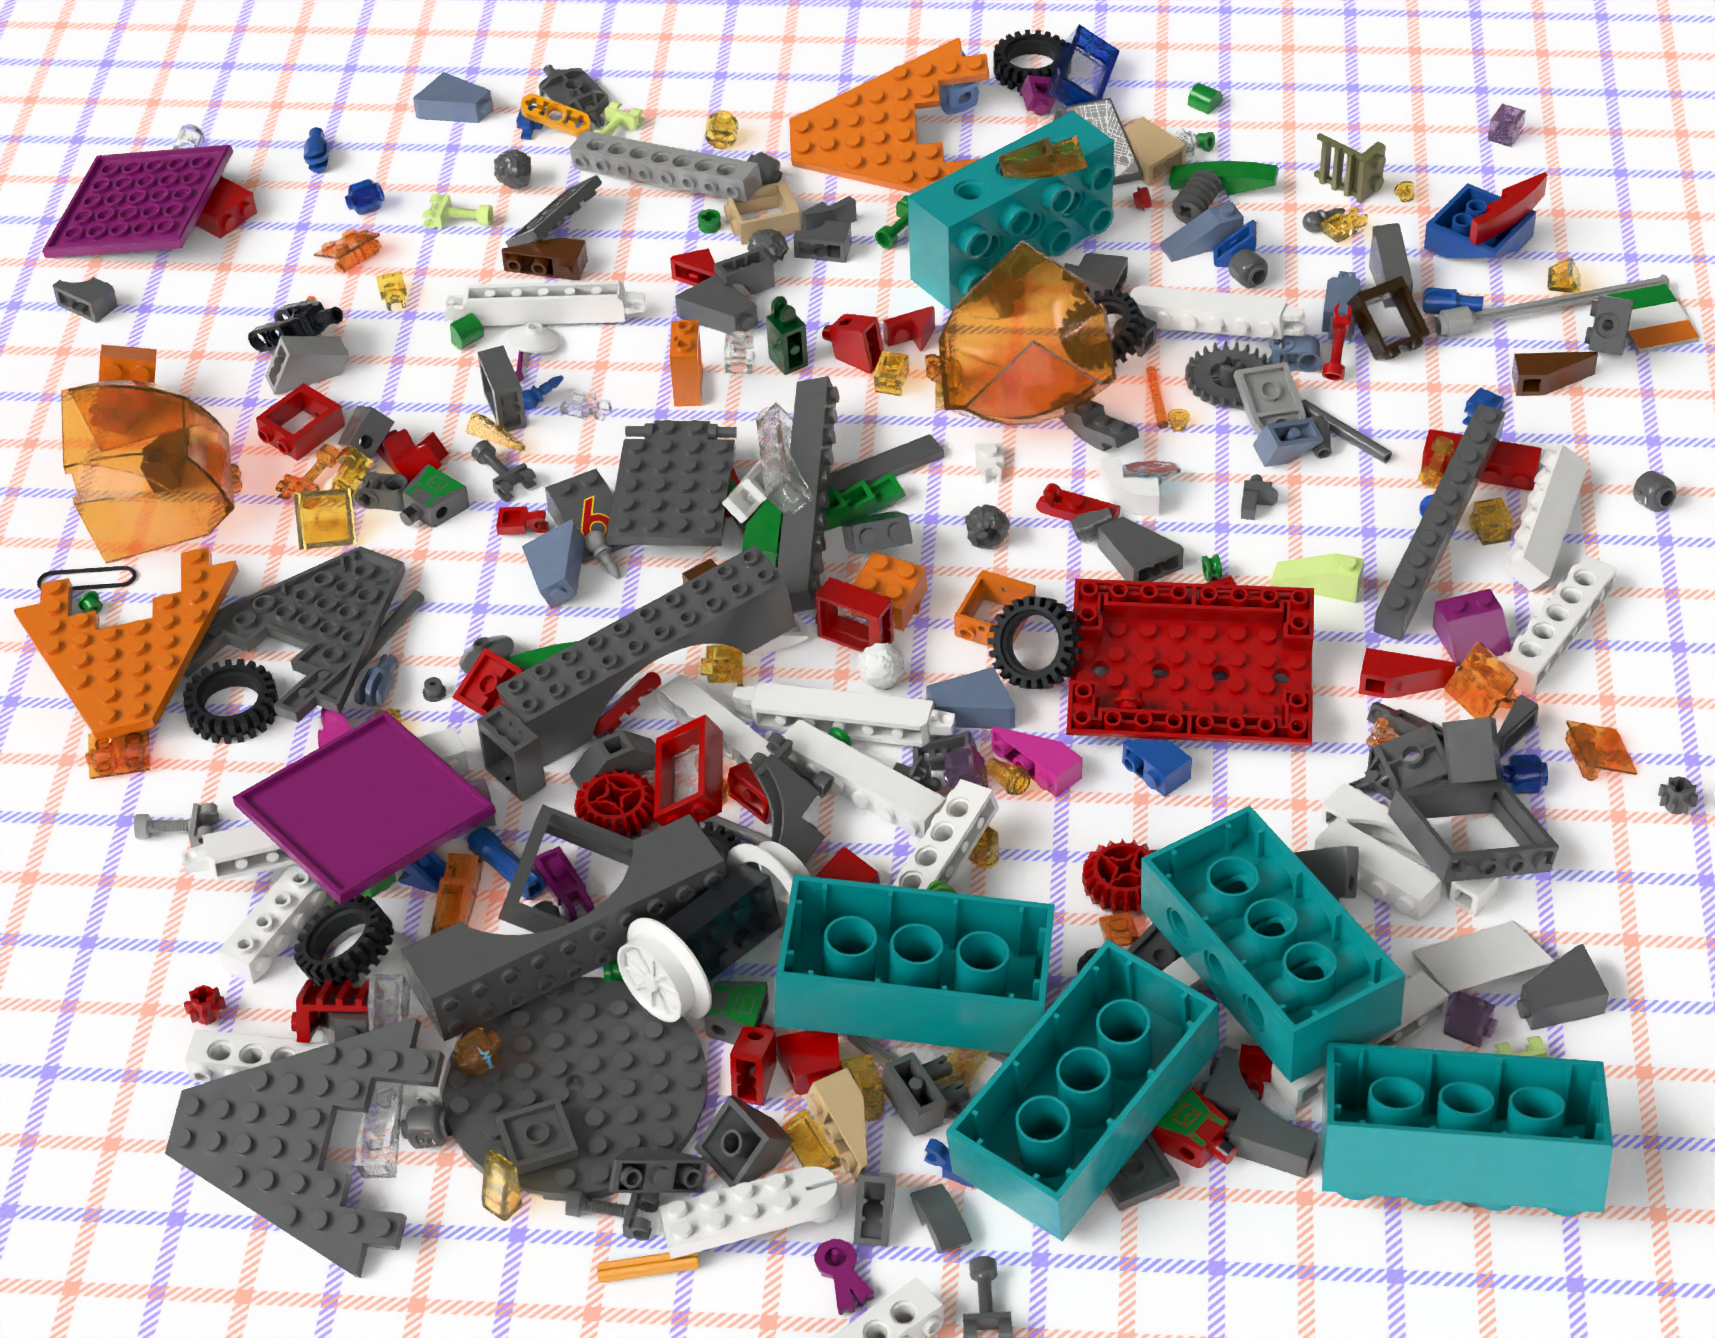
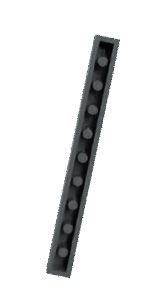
M829 376L798 381L796 385L777 571L786 580L793 612L816 609L814 595L821 586L820 574L824 572L822 552L826 550L824 530L828 528L826 508L830 507L828 487L832 485L830 466L834 464L832 444L836 443L834 424L838 422L836 403L840 401L838 388L836 386L833 387Z
M1478 404L1376 610L1373 632L1402 641L1502 436L1506 412Z

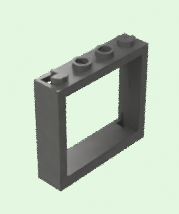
M1503 780L1395 789L1388 811L1390 818L1442 883L1551 872L1560 847ZM1493 813L1520 846L1453 852L1427 821V818Z
M542 804L498 919L533 933L551 930L570 923L519 902L545 833L628 865L627 871L633 855V840Z

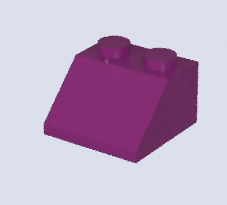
M1490 588L1435 602L1432 627L1452 661L1456 662V667L1502 656L1506 651L1510 652L1512 650L1503 608Z

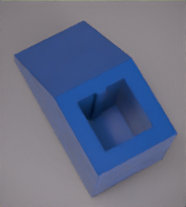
M1126 740L1123 742L1122 763L1125 768L1138 775L1149 788L1155 789L1162 796H1167L1191 779L1192 758L1171 741Z

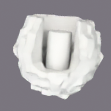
M874 643L872 646L866 647L859 656L857 665L860 669L861 679L865 684L872 685L875 688L886 689L893 687L904 673L902 652L896 649L893 644Z

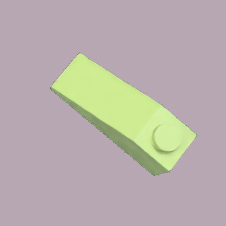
M1332 553L1279 561L1275 566L1270 586L1314 588V595L1356 603L1362 585L1365 559Z

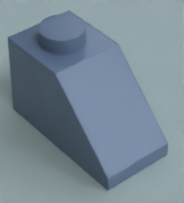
M1306 418L1266 424L1253 443V447L1264 467L1291 462L1321 444L1324 439L1313 419Z

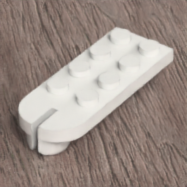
M809 1166L784 1173L772 1174L769 1177L751 1182L739 1183L736 1186L718 1191L706 1192L703 1195L685 1200L673 1201L670 1204L659 1206L669 1254L671 1259L809 1221L812 1223H826L833 1220L842 1209V1202L834 1174L822 1167Z

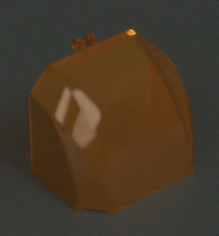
M1021 240L953 307L938 339L940 355H925L927 378H930L933 382L942 381L944 410L965 417L1015 426L1039 424L1063 416L1090 401L1116 380L1106 308L1102 303L1095 304L1085 289L1088 285L1082 278Z
M101 381L61 390L63 468L65 475H72L78 495L72 497L74 506L105 564L208 536L235 509L234 494L239 493L242 489L240 479L242 474L239 466L231 463L229 433L202 406L172 390L144 381Z

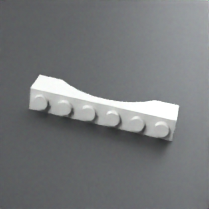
M1345 782L1322 803L1320 824L1327 828L1338 817L1379 842L1396 847L1412 855L1434 873L1390 818L1387 805L1379 803L1364 794L1360 789H1356ZM1445 842L1453 852H1463V850L1457 849ZM1500 877L1443 882L1442 886L1449 902L1476 917L1497 895Z

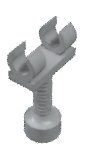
M193 803L191 819L157 821L150 819L149 814H136L134 818L135 838H149L150 834L154 831H189L188 836L191 848L203 844L202 835L214 833L213 827H200V823H217L219 818V812H217L218 805L214 803H204L202 805Z

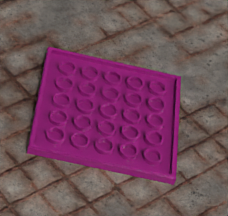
M228 144L97 155L42 250L44 257L55 258L183 248L234 152L232 146Z

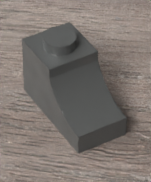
M825 220V223L818 228L795 231L793 237L794 257L846 263L852 245L851 223Z
M761 247L714 263V272L726 286L742 284L751 295L775 287L773 260Z
M95 277L84 282L58 280L52 285L58 306L94 323H98L118 306L113 286Z
M862 1171L858 1175L853 1244L889 1246L891 1219L895 1200L896 1174Z

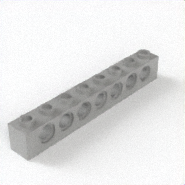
M584 131L569 147L575 169L723 198L729 197L733 200L748 202L762 186L758 163L590 131Z

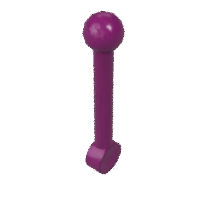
M523 351L518 352L517 369L515 372L519 382L524 380L522 373Z

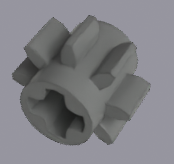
M1669 777L1667 785L1660 784L1658 796L1661 799L1659 805L1664 806L1671 814H1688L1689 806L1696 807L1698 795L1695 794L1697 785H1692L1690 780L1685 777Z

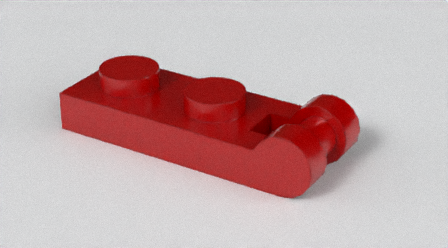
M1055 483L1046 485L1043 491L1044 496H1041L1036 503V508L1039 512L1068 521L1076 518L1075 515L1097 511L1107 507L1114 520L1120 515V505L1062 490Z
M649 672L636 681L598 719L593 735L597 738L605 731L608 734L614 732L622 724L619 718L624 713L628 716L641 705L638 699L649 695L661 685V677L656 672Z

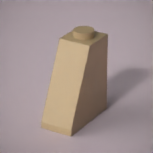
M1142 117L1125 127V133L1143 173L1142 179L1147 186H1151L1169 175L1172 166L1186 164V143L1148 119Z

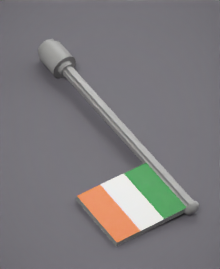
M1661 274L1657 278L1478 312L1470 310L1468 306L1441 310L1439 314L1434 316L1436 333L1439 336L1450 337L1471 333L1477 323L1592 302L1593 300H1598L1599 295L1634 300L1627 336L1638 354L1696 343L1700 339L1669 289V278L1665 274Z

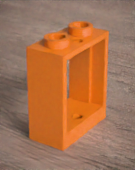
M699 320L671 321L669 358L674 407L702 406L703 363Z
M981 570L954 615L955 636L993 648V645H988V638H994V633L989 632L991 625L996 624L974 618L982 602L988 600L1001 605H1012L1011 601L1015 599H1023L1025 596L1035 597L1036 585ZM1028 618L1022 621L1016 628V631L1013 636V644L1015 643Z

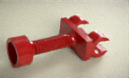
M1339 303L1334 307L1331 335L1334 338L1331 359L1329 363L1324 364L1322 372L1324 378L1334 381L1344 379L1345 366L1340 362L1344 339L1349 338L1352 316L1350 305H1348V314L1340 316L1338 313Z

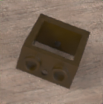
M1403 276L1356 293L1347 302V305H1350L1352 308V315L1375 361L1383 357L1386 360L1393 359L1401 354V350L1406 348L1409 351H1413L1424 345L1423 340L1431 334ZM1391 297L1410 337L1386 346L1367 306Z

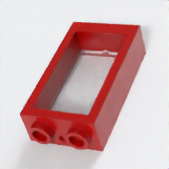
M704 714L656 738L654 820L663 827L688 814L691 815L694 821L702 822L721 813L723 793V731Z

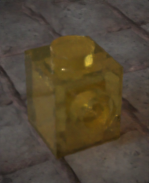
M1502 497L1474 502L1473 512L1469 515V525L1471 530L1476 532L1482 546L1510 541L1513 520Z

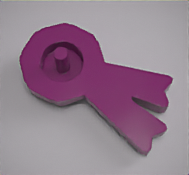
M833 1238L818 1246L814 1254V1263L821 1276L834 1279L838 1314L843 1315L846 1311L855 1313L851 1292L861 1307L865 1305L866 1300L874 1299V1292L854 1271L857 1254L851 1243Z

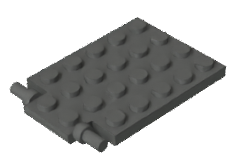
M655 420L654 423H645L644 426H625L626 437H644L645 439L635 438L624 439L606 534L607 545L722 546L727 508L722 502L730 492L736 444L735 440H722L718 438H737V427L718 426V424H711L710 421Z

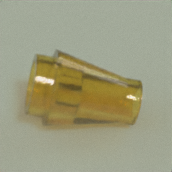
M997 758L991 759L986 765V773L1008 794L1021 795L1028 789L1031 777L1027 773L1026 768L1000 761Z

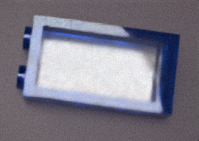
M1078 24L1065 41L1046 93L1066 106L1101 100L1120 50Z

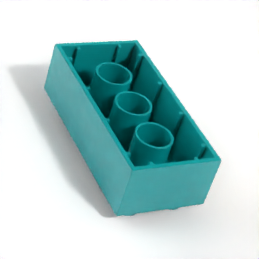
M793 875L776 972L774 1026L1011 1054L1044 1015L1055 904Z
M1107 939L946 1130L952 1173L1063 1242L1220 1047L1218 1003Z
M1327 1042L1322 1098L1321 1191L1336 1192L1350 1200H1365L1373 1195L1402 1197L1423 1206L1436 1205L1442 1201L1477 1203L1482 1208L1491 1211H1503L1512 1206L1547 1208L1550 1212L1560 1216H1575L1583 1211L1604 1213L1613 1139L1603 1061Z

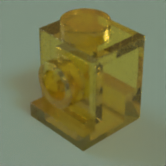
M882 351L874 370L876 393L902 396V389L910 371L909 355Z
M728 645L706 646V658H701V676L707 675L708 683L737 682V687H742L744 678L743 652Z

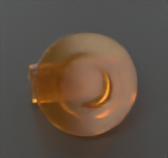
M1383 717L1377 719L1371 730V736L1366 739L1368 747H1375L1396 738L1395 734L1387 733V719Z

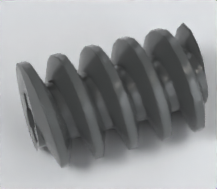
M1198 170L1187 181L1172 203L1173 212L1181 222L1189 223L1206 211L1213 203V200L1222 189V183L1218 175L1209 170Z

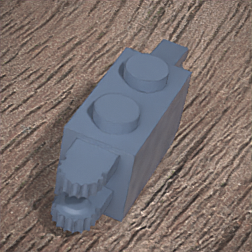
M1339 271L1338 277H1332L1327 280L1322 332L1329 333L1328 339L1333 340L1334 336H1331L1334 307L1339 303V315H1347V302L1356 293L1362 291L1359 290L1360 279H1356V272ZM1353 315L1351 316L1349 338H1345V341H1351L1352 335L1355 332V324L1357 323Z

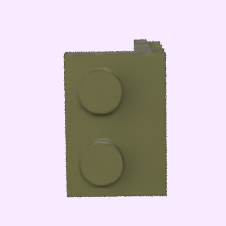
M1322 133L1317 135V140L1322 142L1320 171L1316 170L1314 177L1319 179L1320 184L1328 183L1331 185L1332 190L1340 189L1344 191V196L1349 197L1352 195L1356 197V202L1360 204L1382 188L1384 184V165L1386 163L1385 144L1377 141L1366 151L1360 153ZM1333 147L1335 148L1332 177H1330L1331 151ZM1344 153L1347 154L1345 184L1342 183Z

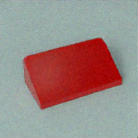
M742 762L730 767L724 792L764 824L770 823L772 818L766 795L760 783L753 775L754 772L749 768L750 764Z

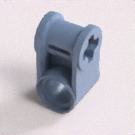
M1284 335L1282 340L1270 339L1269 346L1272 351L1268 361L1271 360L1272 364L1280 363V358H1282V362L1288 363L1290 371L1311 372L1320 367V342L1316 337L1310 335Z

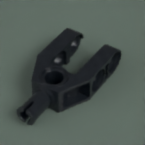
M312 299L283 305L274 313L275 322L257 326L249 332L248 340L250 345L259 352L275 350L280 339L275 330L282 336H317L329 325L342 322L343 312L336 306L324 309L320 301ZM282 314L287 316L288 319H284ZM258 334L263 337L266 343L258 337Z

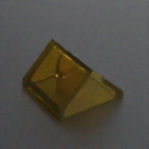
M351 488L293 493L299 550L357 544L356 512Z

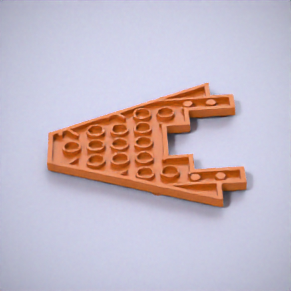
M956 38L789 119L792 166L913 194L979 160L980 158L945 162L942 142L918 145L916 109L940 107L939 86L989 80L987 53L962 56L961 39Z
M209 547L181 553V592L154 597L152 618L99 629L100 618L96 610L72 615L73 586L69 578L42 583L40 603L14 609V614L95 739L102 740L152 729L157 726L239 572V568L235 560L212 565V554Z

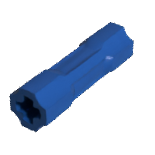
M479 827L471 832L466 840L468 849L479 859L487 862L511 885L520 858L502 843L501 839L488 827ZM533 867L521 895L525 900H533L536 896L542 894L546 886L544 877Z

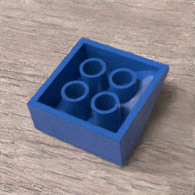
M1467 183L1426 223L1424 249L1445 258H1495L1521 250L1533 237L1537 212L1534 210L1530 211L1510 228L1475 246L1469 240L1472 219L1485 214L1487 204L1501 199V197Z

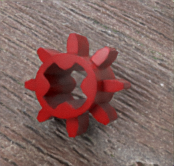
M202 985L188 992L191 1001L184 1002L186 1014L190 1015L192 1023L198 1021L207 1026L222 1018L220 1010L226 1008L224 996L220 995L218 987L212 989L209 986Z

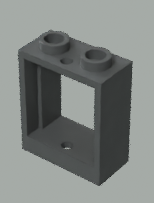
M504 345L478 351L483 393L500 434L527 427L521 385Z
M501 704L478 718L477 725L485 769L522 802L546 787L539 737Z

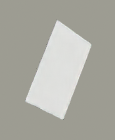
M1514 921L1411 951L1450 993L1555 962Z

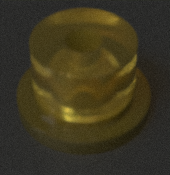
M1403 181L1395 186L1394 193L1396 196H1399L1401 202L1407 203L1415 198L1414 183Z
M1178 408L1168 413V421L1173 431L1182 432L1187 428V423L1190 420L1188 411Z

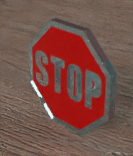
M1160 460L1135 461L1122 465L1125 475L1141 478L1158 477V484H1161L1162 477L1181 473V468L1177 463Z

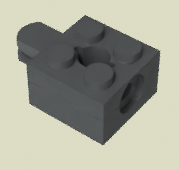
M1599 295L1598 300L1592 301L1590 316L1595 318L1593 327H1587L1584 342L1589 344L1588 350L1620 356L1624 354L1634 300Z

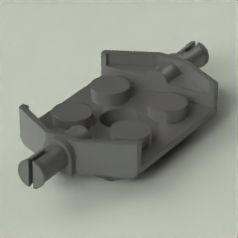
M551 64L545 65L543 72L548 76L539 84L540 96L542 97L545 94L552 101L582 111L590 117V121L597 128L603 127L605 120L600 115L609 106L608 95L582 68L556 70Z
M1432 722L1370 748L1367 771L1364 772L1365 777L1353 781L1349 785L1361 791L1374 788L1375 791L1392 801L1395 789L1419 787L1447 775L1443 728ZM1416 752L1420 754L1416 761L1410 762L1405 760L1409 753Z

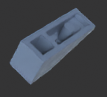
M1233 202L1209 208L1162 241L1160 248L1171 262L1212 251L1216 245L1243 227L1244 216Z

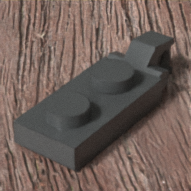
M1378 701L1372 703L1366 719L1377 727L1386 725L1393 728V732L1399 736L1431 723L1402 709L1395 710Z

